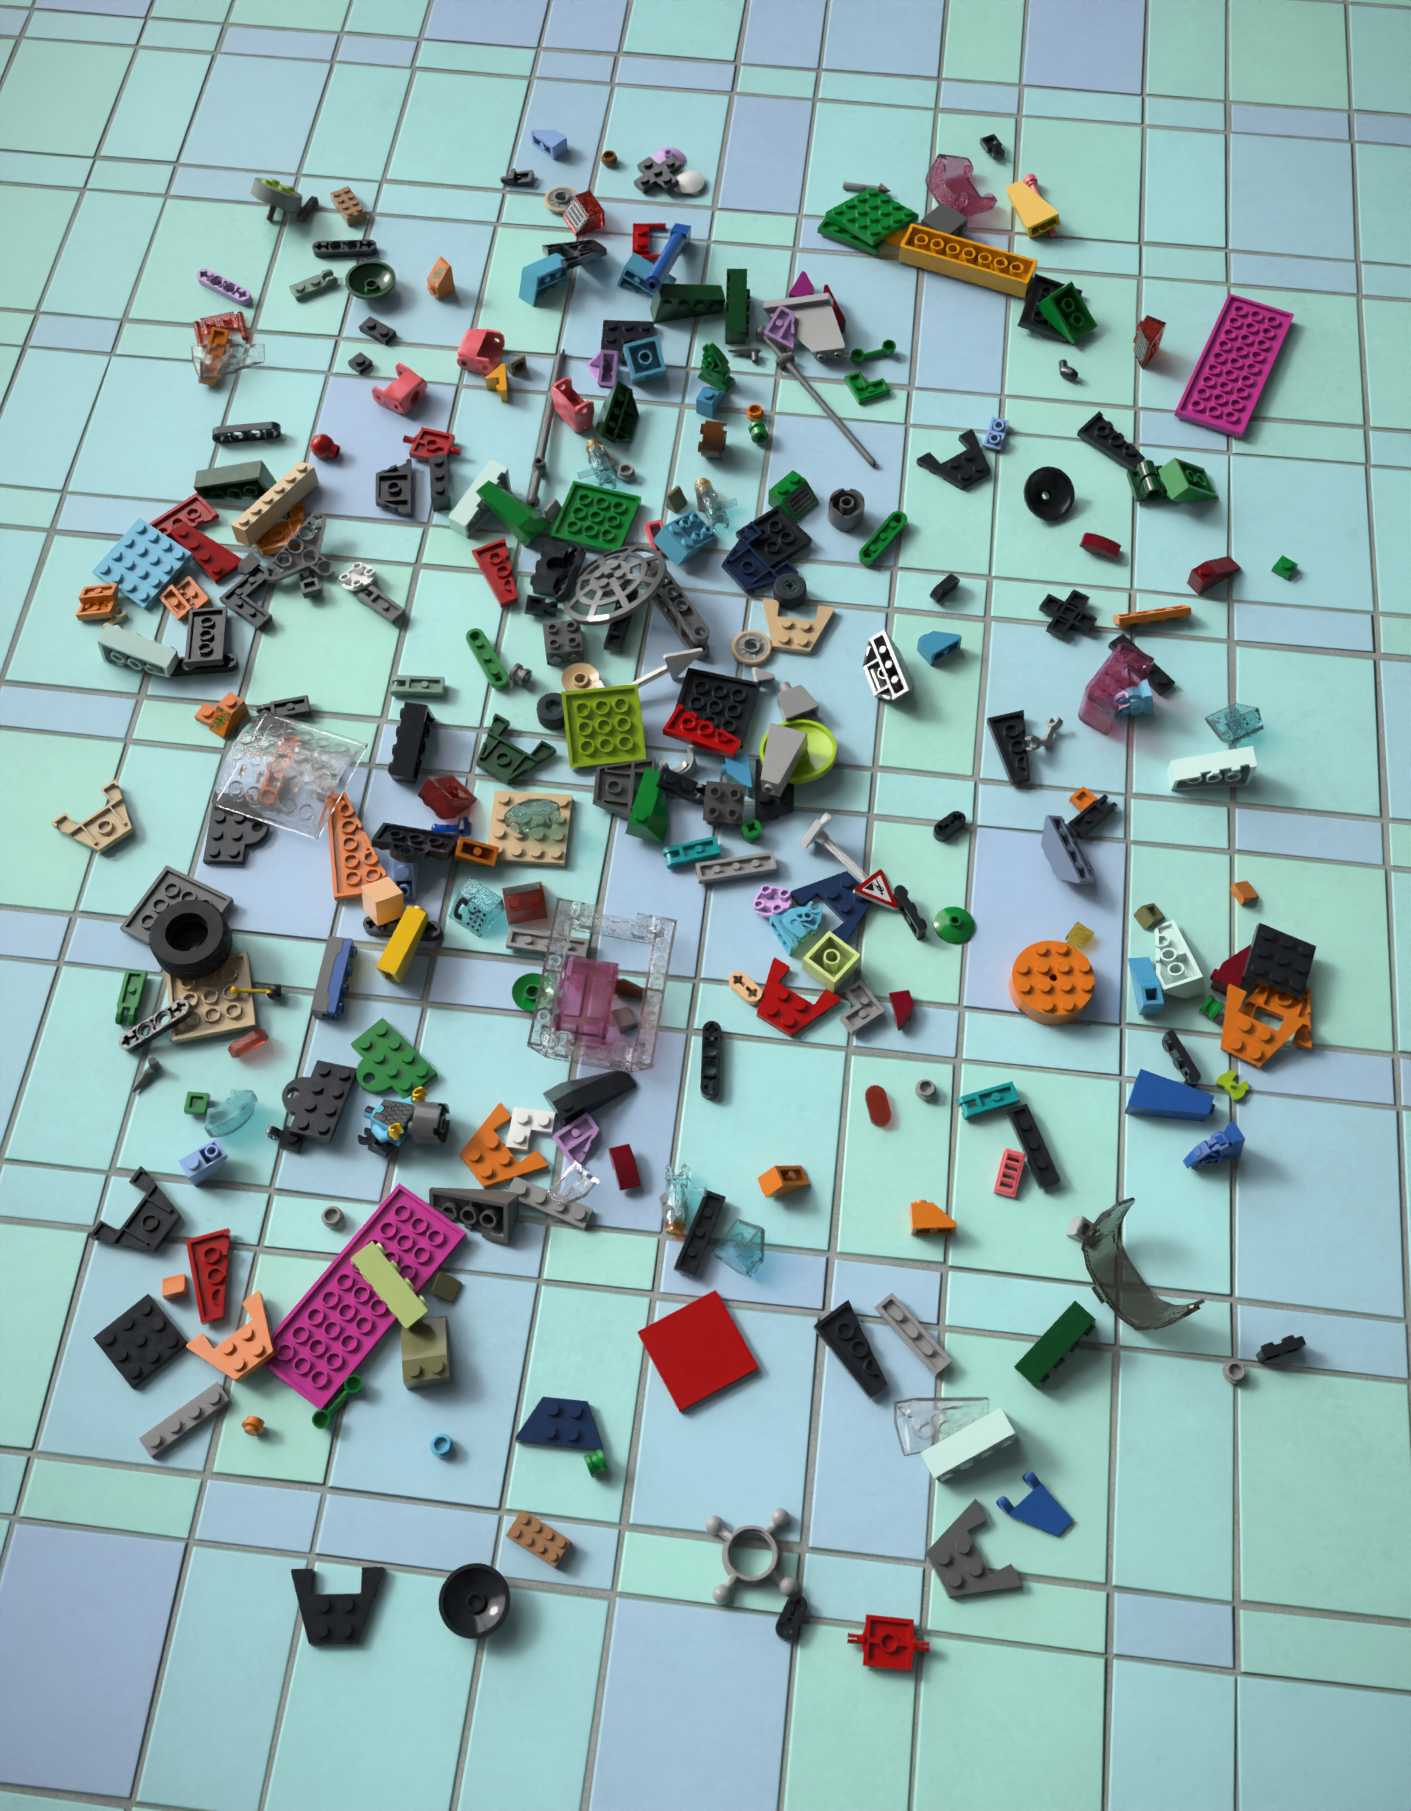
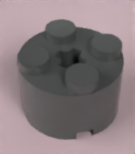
M841 488L834 491L829 499V522L842 532H849L857 528L864 518L865 502L863 495L851 488L850 490Z
M414 1102L412 1107L413 1119L408 1124V1134H412L413 1141L416 1144L442 1146L441 1142H446L450 1128V1120H446V1114H450L449 1106L446 1103Z

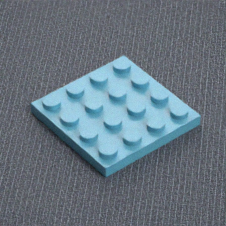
M139 518L92 572L107 584L118 583L121 594L147 611L194 556L190 551Z

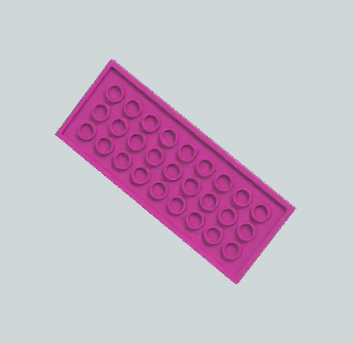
M1229 293L1174 416L1241 438L1294 314Z
M399 1183L272 1333L276 1355L265 1362L263 1366L316 1408L324 1410L344 1386L345 1379L349 1375L354 1374L398 1320L389 1310L386 1302H383L373 1289L374 1287L362 1277L359 1272L360 1270L352 1265L351 1257L371 1241L375 1245L380 1243L387 1252L384 1255L389 1262L393 1260L401 1270L398 1274L403 1280L406 1277L415 1287L412 1291L417 1296L466 1237V1232Z

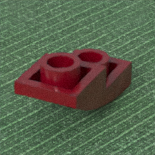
M1087 532L1083 534L1079 545L1092 555L1100 552L1112 561L1118 557L1121 548L1120 544L1109 538Z
M630 1144L608 1148L619 1191L641 1186Z

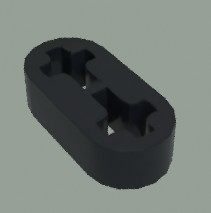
M952 573L935 586L930 593V598L937 603L941 602L956 589L960 579Z
M960 811L951 812L936 823L933 829V837L940 842L947 841L964 828L966 816ZM953 819H955V820H958V819H959V820H960V823H959V822L953 823ZM946 829L945 834H944L943 832H942V833H938L939 830L943 831V830Z
M795 1594L789 1597L776 1622L775 1633L781 1640L787 1641L792 1639L804 1618L808 1606L806 1599L802 1595ZM800 1600V1606L803 1610H797L795 1616L790 1615L793 1609L790 1603ZM789 1618L792 1620L790 1629L793 1631L783 1635L781 1633L782 1629L779 1626L780 1624L785 1625Z

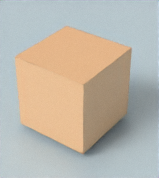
M389 876L361 887L363 910L377 926L403 916V892Z

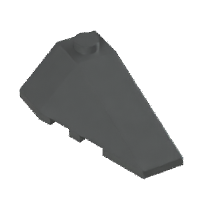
M431 1187L429 1189V1205L449 1220L455 1219L464 1224V1228L468 1230L474 1229L481 1233L482 1237L487 1240L508 1244L519 1215V1193L490 1189Z

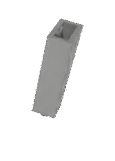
M774 723L770 724L761 773V788L763 792L780 797L808 746L807 733Z

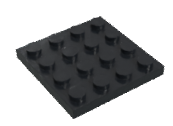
M688 667L676 707L678 704L683 705L684 709L688 712L693 711L698 714V718L705 722L708 720L713 723V727L718 730L722 729L741 740V747L739 749H743L761 689V683Z

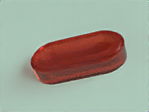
M256 1029L231 1043L228 1047V1052L232 1058L241 1057L264 1044L269 1036L265 1029Z
M878 1085L870 1086L865 1092V1102L870 1121L877 1127H884L891 1119L886 1092Z

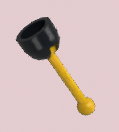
M272 984L266 990L241 989L233 986L230 992L232 994H266L269 999L280 1001L281 984Z

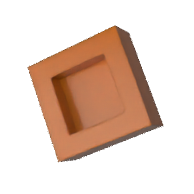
M205 702L194 716L196 721L210 727L216 707Z
M1083 786L1070 797L1069 802L1082 812L1094 801H1097L1098 798Z

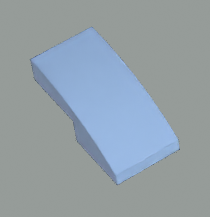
M992 417L983 447L1001 450L1009 420Z

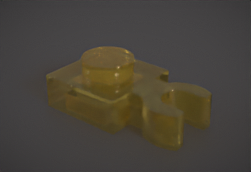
M1076 922L1067 934L1065 940L1068 942L1065 943L1076 949L1078 947L1083 950L1093 937L1094 932L1081 923Z

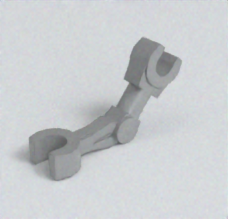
M1050 717L1047 720L1046 724L1049 728L1044 738L1040 739L1036 736L1025 737V740L1031 742L1030 747H1027L1026 751H1036L1041 746H1051L1054 732L1063 725L1062 719L1057 717L1054 721Z

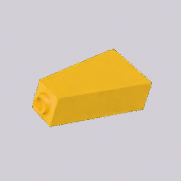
M1020 180L1006 187L1008 199L1029 239L1060 225L1058 212Z
M407 906L376 966L383 978L402 984L429 920V916L424 908Z

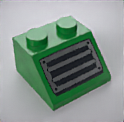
M794 470L769 490L768 505L772 508L779 506L795 523L819 503L807 480Z

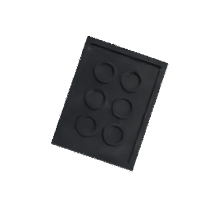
M1035 273L1017 326L1066 343L1067 338L1045 319L1037 305L1066 284ZM1076 288L1081 297L1082 290Z

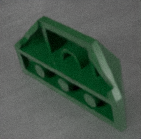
M618 380L603 403L595 427V431L600 436L613 444L631 442L639 417L637 405L633 397V390Z

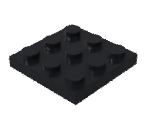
M603 320L601 349L618 351L619 364H627L623 352L624 344L653 337L654 321Z
M779 506L774 507L752 521L762 532V536L750 544V546L771 569L812 544V538ZM748 525L744 526L736 532V537L738 539L740 538L742 533H744Z
M1259 923L1255 928L1242 978L1300 1001L1304 996L1317 946Z
M149 1294L93 1337L132 1389H135L188 1344Z

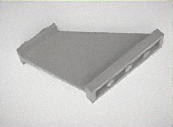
M829 293L763 302V309L771 318L774 316L779 305L795 313L794 337L811 351L815 360H825L826 358L833 357L842 358L849 355L833 310V299Z

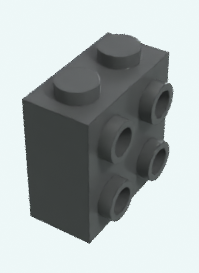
M943 202L921 220L922 227L956 237L964 235L968 229V218Z
M574 620L543 623L547 664L584 661L581 626L579 623H576Z
M706 781L703 820L707 821V825L718 826L719 822H725L727 827H738V824H743L746 785Z

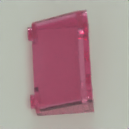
M938 154L926 175L925 184L939 205L943 202L962 215L971 217L991 210L997 202V199L991 193L981 197L969 180L973 173V165L969 158Z

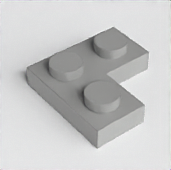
M862 980L844 990L845 996L854 1008L841 1015L839 1020L851 1035L885 1014L886 1010Z

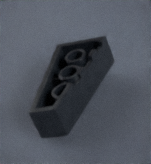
M405 702L404 708L400 710L401 723L396 728L397 742L392 747L393 761L388 766V773L394 781L414 784L417 782L422 764L420 755L425 754L426 750L425 737L429 738L431 732L429 723H433L435 718L428 705Z

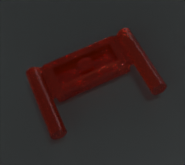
M233 311L200 318L201 322H193L199 350L205 349L202 335H209L212 327L226 330L240 328L242 340L247 341L249 339L244 315L241 311L236 314Z

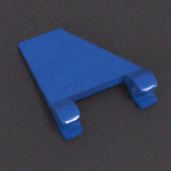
M1028 1471L1023 1475L1022 1479L1033 1491L1015 1508L1006 1496L1000 1497L996 1504L1008 1516L1057 1536L1073 1519L1040 1483L1036 1475L1032 1471Z

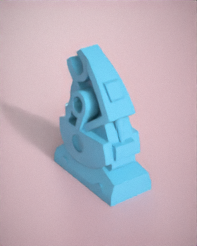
M1147 679L1143 680L1138 687H1127L1113 698L1106 697L1104 699L1105 703L1099 704L1102 712L1112 716L1123 717L1129 713L1132 716L1140 714L1142 711L1145 715L1154 714L1153 697Z
M810 901L807 907H796L785 911L781 916L777 914L770 916L769 926L789 957L797 952L798 945L807 941V937L810 935L815 936L822 923V905L819 904L818 909L813 910V902Z

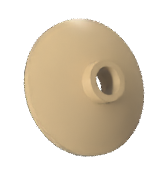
M575 663L564 670L561 681L566 691L596 688L594 683L599 681V674L589 664Z

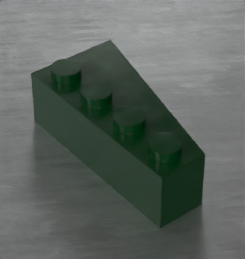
M1074 1301L1014 1366V1369L1034 1388L1037 1385L1042 1387L1050 1378L1048 1373L1053 1368L1057 1370L1065 1362L1063 1357L1069 1351L1073 1353L1081 1344L1079 1340L1084 1335L1088 1337L1096 1328L1094 1325L1096 1319L1077 1301Z

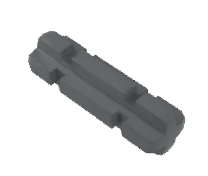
M311 196L296 215L298 222L303 223L307 219L306 217L314 210V207L318 205L317 197Z

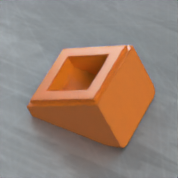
M1248 881L1236 882L1230 889L1241 906L1259 897Z
M185 1274L163 1279L162 1296L166 1301L188 1296Z

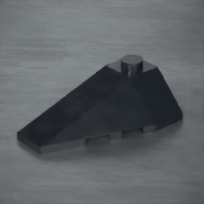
M624 1068L563 1082L544 1092L543 1095L553 1111L556 1112V1116L563 1127H566L586 1112L590 1114L636 1087L637 1084L627 1069Z

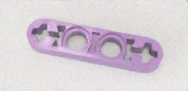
M201 269L197 272L196 276L199 284L240 306H247L252 302L251 294L247 289L208 269ZM217 282H221L218 286L214 285ZM229 289H234L233 292H227Z

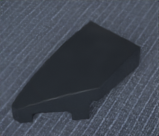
M515 168L511 169V174L506 177L502 176L500 180L501 183L506 185L528 187L533 185L535 174L533 170L516 172Z

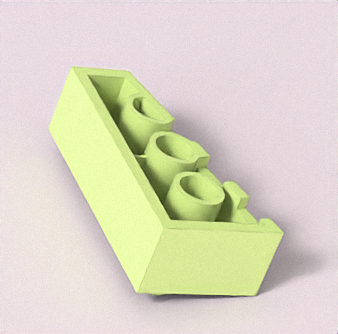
M371 1241L351 1257V1263L356 1269L360 1270L359 1272L362 1277L374 1287L373 1289L383 1302H386L389 1310L403 1327L408 1330L428 1313L426 1307L429 1305L421 1295L417 1297L412 1290L415 1287L406 1277L403 1280L398 1274L401 1270L393 1260L389 1262L384 1255L387 1252L380 1243L375 1245Z

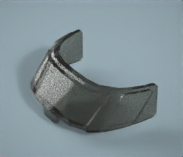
M1132 1197L1116 1203L1099 1215L1086 1234L1081 1250L1084 1254L1086 1268L1095 1285L1091 1289L1100 1303H1107L1115 1314L1125 1323L1132 1326L1134 1330H1157L1175 1324L1201 1309L1199 1306L1205 1303V1301L1201 1299L1194 1303L1174 1305L1159 1299L1143 1281L1128 1258L1122 1244V1223L1128 1210L1136 1201Z

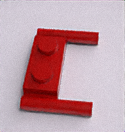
M633 223L632 254L634 252L647 261H657L660 254H649V230H666V223Z

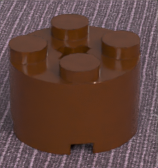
M708 420L705 421V424L701 423L700 434L703 435L702 442L699 441L698 452L701 453V456L723 459L724 455H720V453L725 451L727 431L724 430V426L727 427V423Z

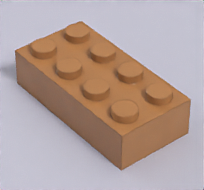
M349 186L330 193L333 204L348 227L367 220L365 210Z
M524 1510L520 1511L506 1534L508 1539L555 1569L572 1544L571 1540Z

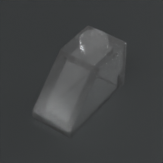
M575 1160L548 1190L547 1194L559 1207H563L585 1198L600 1181L587 1167Z

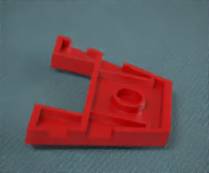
M774 957L756 1017L791 1038L810 1025L813 1020L827 1013L830 1008L837 1006L841 1002V997L825 989L815 1004L810 1003L780 984L789 972L790 966Z

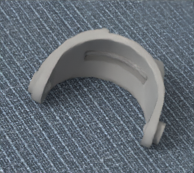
M692 745L687 746V756L678 767L670 769L664 760L661 762L662 768L665 767L685 777L695 772L697 764L694 747Z

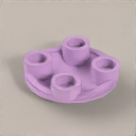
M763 885L753 900L754 910L758 915L770 918L774 914L781 916L792 905L789 889L771 887L770 885Z

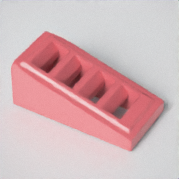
M662 519L644 523V531L649 545L655 550L659 547L653 542V537L658 532L651 533V531L661 530L664 526ZM662 550L659 551L661 555H666Z
M1007 1148L1004 1149L993 1193L1015 1198L1026 1156L1025 1153ZM1005 1166L1011 1167V1168L1017 1169V1171L1015 1172V1171H1012V1170H1008V1169H1005L1004 1167H1005ZM1002 1175L1010 1176V1177H1013V1178H1015V1179H1014V1180L1007 1179V1178L1002 1177ZM1000 1183L1011 1185L1013 1187L1012 1189L1000 1186Z

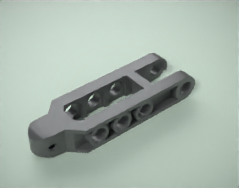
M656 561L648 562L646 576L656 578L659 564ZM667 570L665 578L667 581H664L662 587L652 600L686 649H704L705 652L701 653L696 660H705L710 653V647L707 644L709 628ZM645 583V585L647 586V589H648L651 585Z

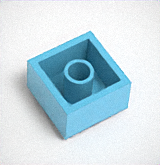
M657 336L624 344L623 352L632 383L666 374V366Z

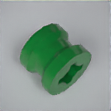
M755 421L749 425L748 430L754 443H763L768 439L769 434L763 421Z
M755 819L744 821L742 824V839L750 844L758 842L761 838V824Z
M1210 995L1201 1006L1199 1012L1207 1014L1209 1019L1213 1021L1225 1004L1217 1002L1214 996Z
M601 1449L596 1450L595 1454L591 1456L588 1454L583 1456L592 1478L596 1477L600 1472L605 1473L609 1471Z

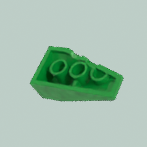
M490 480L476 491L479 497L524 547L550 525L537 509Z
M646 767L625 834L663 845L668 830L666 791L656 786L660 771Z

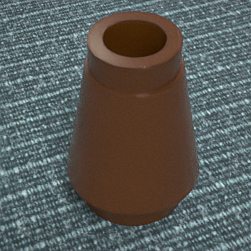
M617 978L613 994L618 995V998L641 1000L644 988L627 979Z

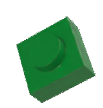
M1282 555L1271 571L1288 580L1298 564Z
M188 1092L184 1113L207 1116L210 1094Z

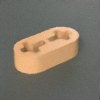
M732 973L729 977L730 989L748 1005L754 1006L759 1004L762 997L760 987L744 973ZM735 979L737 981L741 979L742 985H740L739 983L735 985ZM749 992L752 994L756 992V998L753 996L749 998Z

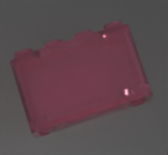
M1127 643L1119 644L1087 684L1078 711L1079 720L1107 736L1114 726L1113 720L1120 707V704L1115 702L1116 692L1120 688L1125 690L1131 686L1138 687L1143 680H1148L1155 658Z
M570 956L569 960L565 959L564 978H561L560 990H563L562 997L557 998L556 1009H559L558 1016L554 1015L552 1028H554L553 1036H556V1044L606 1051V1038L609 1031L616 982L619 979V963Z

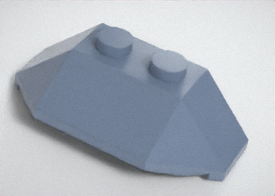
M1046 816L1041 847L1052 867L1053 873L1062 880L1077 884H1092L1094 882V869L1078 837L1064 823L1065 820L1062 816Z

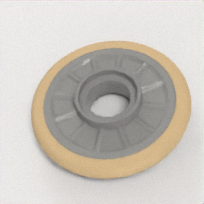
M567 186L552 188L544 197L546 207L556 213H565L573 200L578 204L580 201L579 194L573 188ZM565 198L566 200L559 201L558 199Z
M748 630L739 633L733 639L731 651L733 656L741 663L756 665L764 662L770 656L772 644L764 633ZM748 645H755L757 648L755 650H748L746 647Z

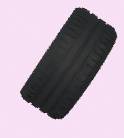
M183 900L168 906L156 917L149 933V945L159 965L169 975L183 980L201 979L219 970L228 959L233 945L232 933L223 914L211 903L202 900ZM195 928L208 930L206 940L196 949L190 951L174 949L176 940L184 932Z

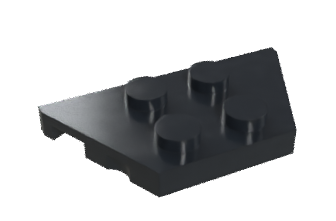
M407 459L406 463L401 466L393 465L387 470L376 473V506L412 517V459Z
M756 759L755 820L761 824L765 821H774L780 816L793 813L794 784L787 783L780 797L763 792L761 788L763 766L761 760Z

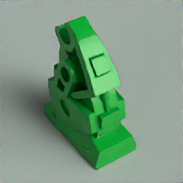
M714 343L706 344L702 348L704 353L698 379L716 389L728 392L736 383L735 379L730 376L729 361Z

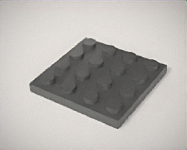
M166 865L121 925L120 930L149 945L150 928L156 917L168 906L183 900H202L211 903L224 916L234 900L232 897ZM195 928L184 932L176 940L174 949L178 951L196 949L206 940L208 930Z

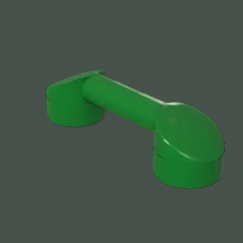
M885 340L881 349L864 353L861 349H854L851 352L850 359L854 364L861 365L863 361L879 356L889 357L894 353L896 344L892 340Z
M349 1375L344 1381L345 1389L326 1410H318L313 1414L312 1423L316 1428L326 1429L329 1427L332 1415L350 1395L358 1394L361 1391L363 1382L358 1375Z

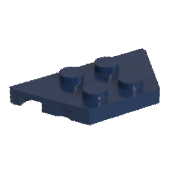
M542 1397L515 1438L516 1442L594 1451L599 1449L603 1451L604 1449L588 1401Z

